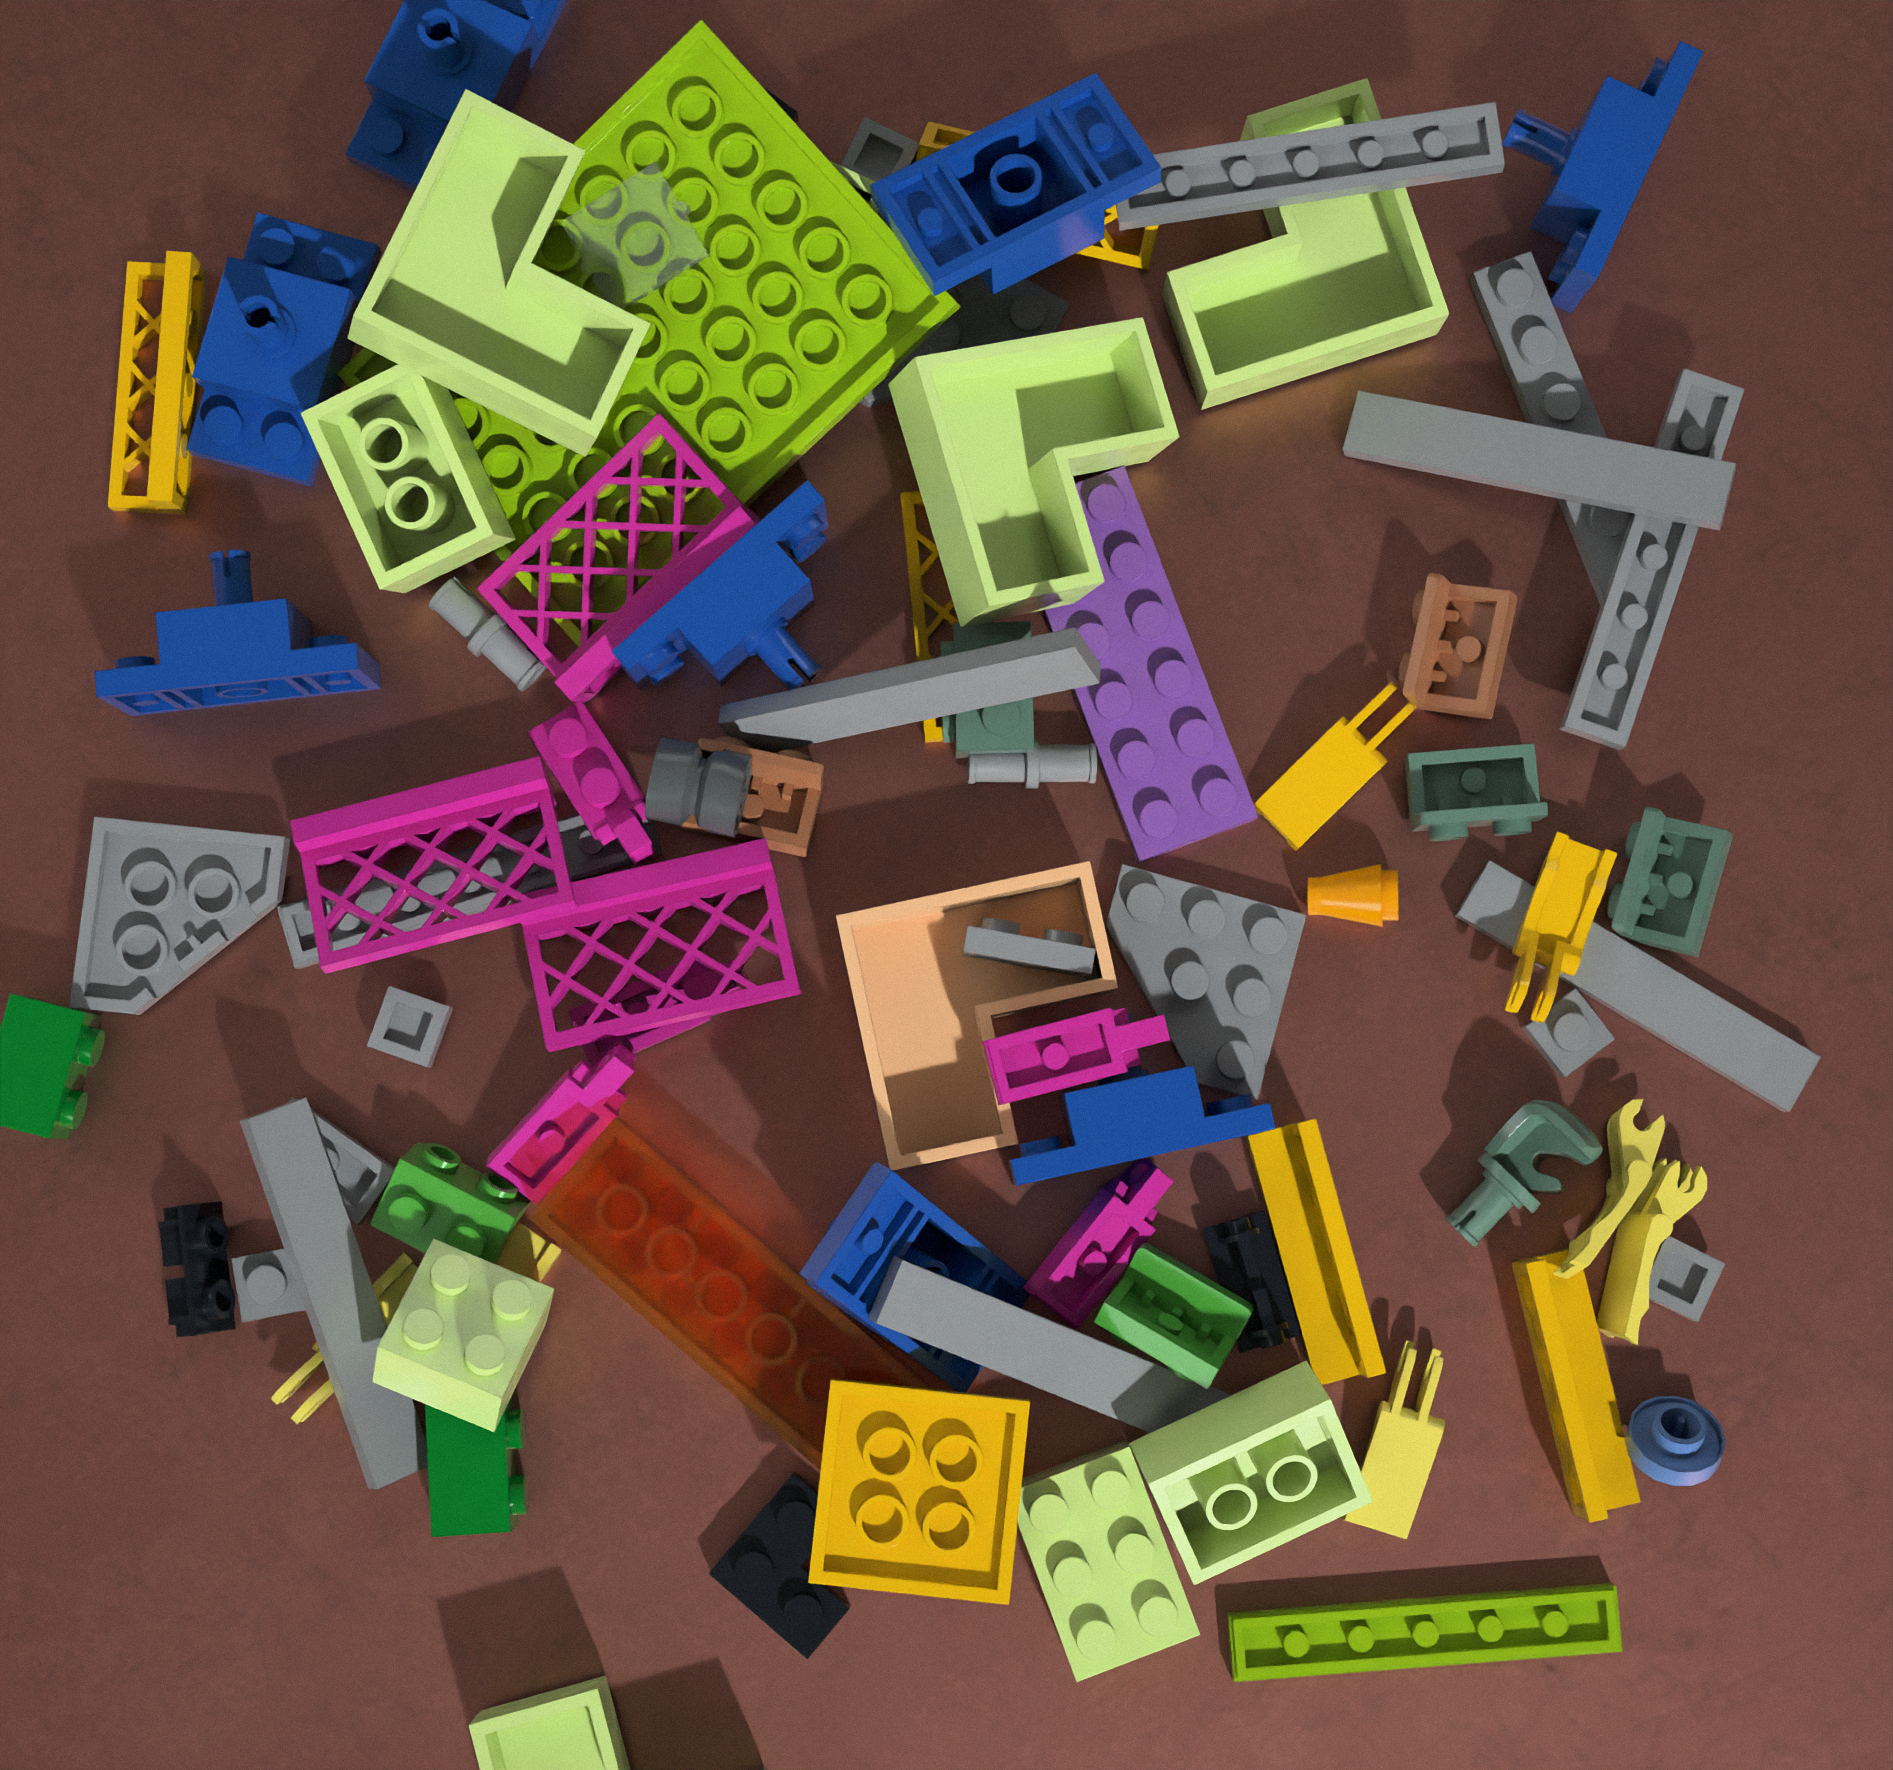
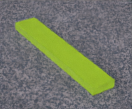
M1613 1583L1227 1612L1231 1674L1234 1682L1623 1652L1617 1586Z

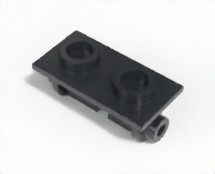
M222 1201L163 1208L164 1221L157 1222L158 1229H160L163 1266L183 1265L185 1276L183 1278L165 1280L169 1313L168 1325H175L176 1337L197 1336L236 1329L234 1318L235 1293L230 1281L227 1253L228 1229L223 1217Z
M1264 1210L1203 1228L1202 1230L1219 1285L1254 1306V1311L1236 1342L1239 1353L1259 1347L1261 1349L1271 1348L1285 1343L1286 1339L1302 1335Z

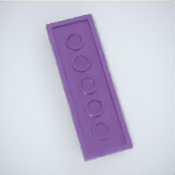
M1121 466L1075 483L1105 582L1074 604L1042 611L1050 632L1076 628L1101 664L1099 684L1072 690L1091 741L1096 744L1097 757L1137 863L1252 822L1258 818L1129 476L1125 466Z

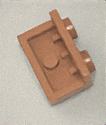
M1429 573L1425 589L1418 591L1413 603L1412 623L1416 631L1412 649L1404 653L1399 667V685L1403 688V696L1421 710L1492 719L1518 597L1510 590L1452 584L1442 574Z
M720 736L715 738V740L699 738L698 744L705 759H708L715 750L723 751V749L752 755L751 778L743 815L735 838L706 832L705 829L698 827L696 818L693 815L681 825L682 831L737 843H746L766 838L770 850L806 857L823 788L824 765L814 762L810 756L802 752L780 750L777 754L753 749L745 741L734 737Z

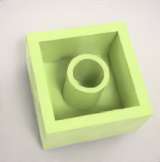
M433 1239L377 1347L372 1382L495 1432L546 1325L554 1288Z

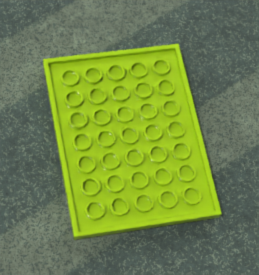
M702 19L573 143V145L585 150V153L533 261L534 265L651 323L598 437L586 457L448 389L516 540L493 550L503 562L658 413L667 418L742 503L748 507L961 307L947 290L936 296L933 295L892 229ZM364 347L337 374L351 388L397 365V363ZM662 435L643 452L642 478L675 479L676 451ZM631 464L618 477H631ZM687 464L686 479H701ZM608 485L597 497V522L629 523L630 486ZM642 486L640 523L673 524L675 487ZM686 487L684 525H708L726 506L710 488ZM585 508L572 521H585ZM563 529L552 539L551 566L583 567L585 529ZM596 530L595 567L627 568L629 531ZM640 531L639 569H661L672 559L673 532ZM684 533V547L698 533ZM540 552L526 565H539ZM518 572L515 576L538 601L539 573ZM551 573L550 611L582 612L583 574ZM595 575L594 613H615L626 603L627 576ZM638 577V590L652 577ZM553 618L571 640L580 647L581 619ZM593 620L592 634L595 631H597L606 622V620Z

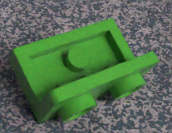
M418 1142L399 1159L369 1225L425 1254L432 1240L436 1239L497 1264L516 1222L526 1212L531 1200L518 1192V1188L508 1184L497 1174L491 1172L483 1174L462 1163L461 1157L452 1149L437 1143L425 1144Z
M1142 1243L1124 1276L1105 1300L1094 1323L1108 1330L1119 1343L1131 1348H1138L1164 1363L1175 1376L1186 1381H1194L1208 1389L1231 1353L1254 1311V1306L1149 1243Z

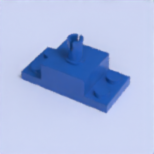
M404 0L364 79L372 101L345 152L349 162L415 192L465 89L512 112L567 0Z
M1680 41L1667 61L1656 57L1645 80H1641L1637 89L1607 75L1580 118L1577 127H1573L1570 132L1531 115L1519 107L1508 129V133H1506L1503 139L1502 146L1505 148L1509 147L1552 167L1550 174L1554 176L1529 228L1564 244L1548 276L1549 280L1558 283L1551 297L1553 306L1572 313L1599 277L1704 51Z
M1094 73L870 186L872 200L934 296L978 274L994 295L1104 239L1105 210L1160 183L1161 166L1098 74Z
M257 212L243 260L229 256L227 258L192 377L204 389L186 448L187 451L197 457L313 487L321 458L301 412L341 392L344 381L337 373L350 361L355 342L347 338L353 315L379 263L382 251L377 244Z
M808 480L611 651L624 673L640 691L651 682L655 687H659L671 679L684 665V661L680 656L687 650L691 652L721 687L757 655L788 690L805 686L803 684L804 680L790 666L791 664H794L810 683L823 670L822 666L816 663L786 630L815 605L811 580L794 563L792 558L794 557L800 563L816 552L827 539L823 531L829 527L825 499Z
M228 550L229 557H224L223 551L209 554L215 606L155 613L160 664H155L153 657L134 656L115 660V669L94 671L96 696L129 716L382 689L379 663L357 643H349L347 636L327 635L314 637L312 621L286 598L253 602L250 570L251 553L245 550Z
M1129 1013L1128 1017L1131 1023L1132 1016L1131 1013ZM1141 1065L1127 1068L1128 1072L1098 1080L1099 1086L1060 1095L1059 1101L1069 1147L1061 1148L1059 1136L1018 1144L1021 1157L1007 1160L1012 1183L1015 1186L1274 1130L1276 1128L1270 1103L1253 1106L1251 1094L1206 1103L1209 1116L1205 1117L1194 1065L1151 1075L1149 1074V1069L1142 1070Z
M875 1161L838 1217L829 1224L825 1236L799 1274L808 1280L806 1282L807 1285L879 1339L912 1358L957 1392L966 1393L982 1369V1365L868 1319L893 1257L896 1256L1020 1308L1023 1307L1030 1296L1023 1289L1028 1281L893 1170Z

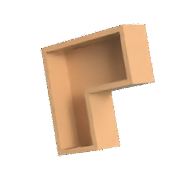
M1090 861L836 915L889 1168L895 1171L1019 1144L1010 1103L998 1105L982 1041L995 1038L992 1018L1113 993L1118 989ZM982 917L1018 923L1020 924L1018 935L1044 939L1046 929L1062 930L1083 935L1082 946L1096 949L1092 973L1089 978L962 956L967 926L980 928Z

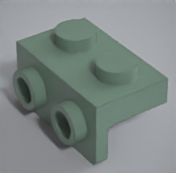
M1031 621L985 622L962 628L959 623H954L953 641H941V656L1031 637ZM1033 697L943 716V743H955V758H968L969 754L1033 753Z
M1535 743L1408 753L1404 756L1411 832L1429 830L1430 841L1467 838L1468 827L1492 826L1493 836L1526 834L1532 832L1531 822H1538L1548 816L1547 802L1540 803Z
M1646 806L1642 821H1635L1627 836L1625 856L1630 859L1624 883L1617 882L1609 898L1607 913L1608 918L1613 919L1612 929L1627 941L1699 957L1733 838L1729 830L1666 817L1660 809Z

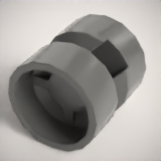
M663 736L658 745L649 778L645 802V817L681 826L693 815L696 818L698 827L705 829L706 832L735 838L748 794L753 763L752 755L723 749V751L715 750L708 759H705L698 743Z

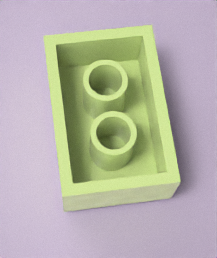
M397 364L301 412L302 418L380 590L407 593L516 540L448 388Z
M1307 1360L1129 1443L1171 1539L1194 1585L1373 1502L1332 1401Z
M1125 1439L1022 1478L1018 1526L1076 1682L1200 1635L1133 1453Z

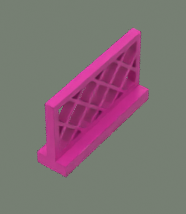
M658 413L499 566L477 590L557 678L554 683L571 701L589 702L622 670L611 651L758 524L761 519L753 510L748 509L667 418ZM662 435L676 451L675 479L642 478L643 452ZM631 464V477H618ZM687 464L701 479H686ZM608 485L630 486L629 523L597 522V497ZM642 486L675 487L673 524L640 523ZM686 487L710 488L726 506L708 525H684ZM585 508V521H572ZM563 529H585L583 567L551 566L552 539ZM596 530L629 531L627 568L595 567ZM640 531L673 532L672 559L663 568L639 569ZM684 533H698L684 547ZM540 552L539 565H526ZM518 572L539 573L538 610H516L499 590ZM551 573L583 574L582 612L550 611ZM595 575L627 576L626 603L615 613L593 612ZM638 577H652L638 590ZM524 617L537 618V632ZM549 618L581 619L580 647L564 662L548 645ZM593 620H606V622L592 634Z
M537 756L291 820L293 842L301 856L318 958L323 972L327 974L577 908L555 808L557 802L553 784L541 757ZM541 811L544 827L530 847L505 835L516 817ZM472 830L485 838L467 863L443 851L455 833ZM497 844L522 857L504 884L479 871ZM410 846L421 852L422 855L404 880L380 868L393 849ZM547 846H549L551 859L542 855ZM435 860L459 873L441 900L417 888ZM347 862L360 870L343 894L339 896L323 887L320 868ZM534 864L553 873L558 887V892L533 899L516 890ZM373 877L397 889L378 917L354 904ZM472 880L497 893L484 912L468 916L454 908ZM409 897L433 909V912L419 929L404 932L391 925V922ZM509 900L514 903V904H511V905H507V903L509 902ZM326 902L334 905L329 913H327ZM347 913L370 925V928L358 945L334 951L332 933ZM446 917L452 919V920L443 922ZM383 934L388 935V937L381 938Z
M766 838L572 882L577 908L522 922L521 925L523 927L540 1021L548 1052L801 994L776 882L773 860ZM549 887L523 893V895L533 899L558 892V887ZM765 889L769 909L754 931L726 915L738 895ZM722 899L716 908L707 903ZM693 906L710 917L692 945L687 944L663 929L676 909ZM659 914L654 922H651L648 919L644 918L646 916ZM630 920L647 932L627 960L602 945L601 942L613 924ZM720 923L748 939L729 968L701 952ZM771 925L773 926L776 944L764 937ZM596 928L591 937L581 932ZM568 935L582 943L584 947L564 975L545 963L541 940ZM657 937L685 954L666 983L638 967ZM759 946L780 959L784 980L757 986L740 976L739 973L756 947ZM594 952L622 968L603 997L575 981ZM695 960L723 977L710 997L693 1000L676 990ZM547 975L559 982L552 994ZM634 975L660 992L646 1012L630 1015L613 1005V1002L630 977ZM732 983L742 988V990L726 993ZM569 989L597 1005L583 1026L558 1032L554 1011ZM669 998H672L673 1000L680 1003L677 1005L664 1007ZM607 1012L616 1017V1019L601 1022Z

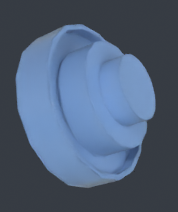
M1657 1396L1642 1402L1632 1412L1625 1437L1628 1455L1638 1469L1654 1480L1672 1486H1693L1708 1480L1719 1467L1726 1442L1721 1424L1709 1410L1695 1401L1678 1396Z

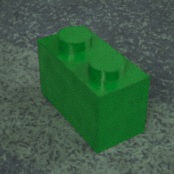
M10 993L0 1027V1126L49 1139H68L70 1130L79 1127L86 1111L88 1096L86 1092L82 1091L88 1066L94 1067L97 1064L104 1047L105 1031L99 1029L102 1015Z
M512 1395L495 1432H492L425 1404L431 1537L511 1532L519 1525V1515L527 1514L529 1508L527 1476L516 1474L515 1449L525 1447V1418L523 1409H513Z

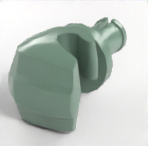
M1533 1100L1523 1105L1484 1148L1485 1152L1477 1159L1485 1168L1481 1174L1486 1179L1451 1215L1448 1214L1444 1219L1473 1247H1476L1486 1233L1514 1205L1518 1209L1524 1205L1533 1214L1542 1204L1532 1194L1564 1193L1566 1188L1559 1179L1539 1173L1541 1162L1546 1158L1568 1159L1588 1167L1600 1157L1603 1151L1597 1136L1581 1119L1556 1102Z

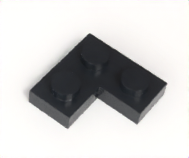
M794 1471L714 1565L709 1575L808 1659L848 1612L850 1604L828 1585L808 1583L810 1570L802 1563L812 1553L818 1491Z

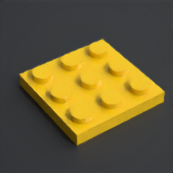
M831 1378L808 1583L1009 1605L1030 1400Z

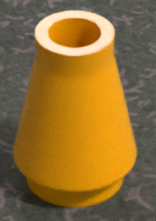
M1381 863L1323 877H1308V915H1324L1383 927V921L1399 920L1398 869L1382 870Z

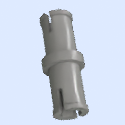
M456 576L453 579H449L429 601L428 607L433 611L435 610L469 641L467 649L473 655L478 657L483 654L516 684L521 692L528 689L547 668L523 640L508 627L507 622L498 613L494 614L461 584V580Z
M1034 738L1033 753L969 754L967 758L968 784H975V782H1024L1025 789H1038L1039 782H1096L1097 752L1096 744L1088 743V745L1039 744L1038 738Z

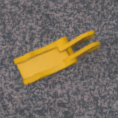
M1392 681L1350 722L1342 716L1254 803L1256 812L1262 815L1287 840V843L1295 851L1388 762L1376 747L1417 706L1409 702L1370 741L1356 728L1398 688Z
M1558 831L1551 840L1513 946L1512 954L1520 958L1505 1004V1011L1518 1013L1528 991L1534 962L1545 966L1530 1019L1538 1023H1544L1556 995L1560 972L1574 976L1580 965L1590 927L1618 854L1608 849L1601 851L1568 839L1569 835Z

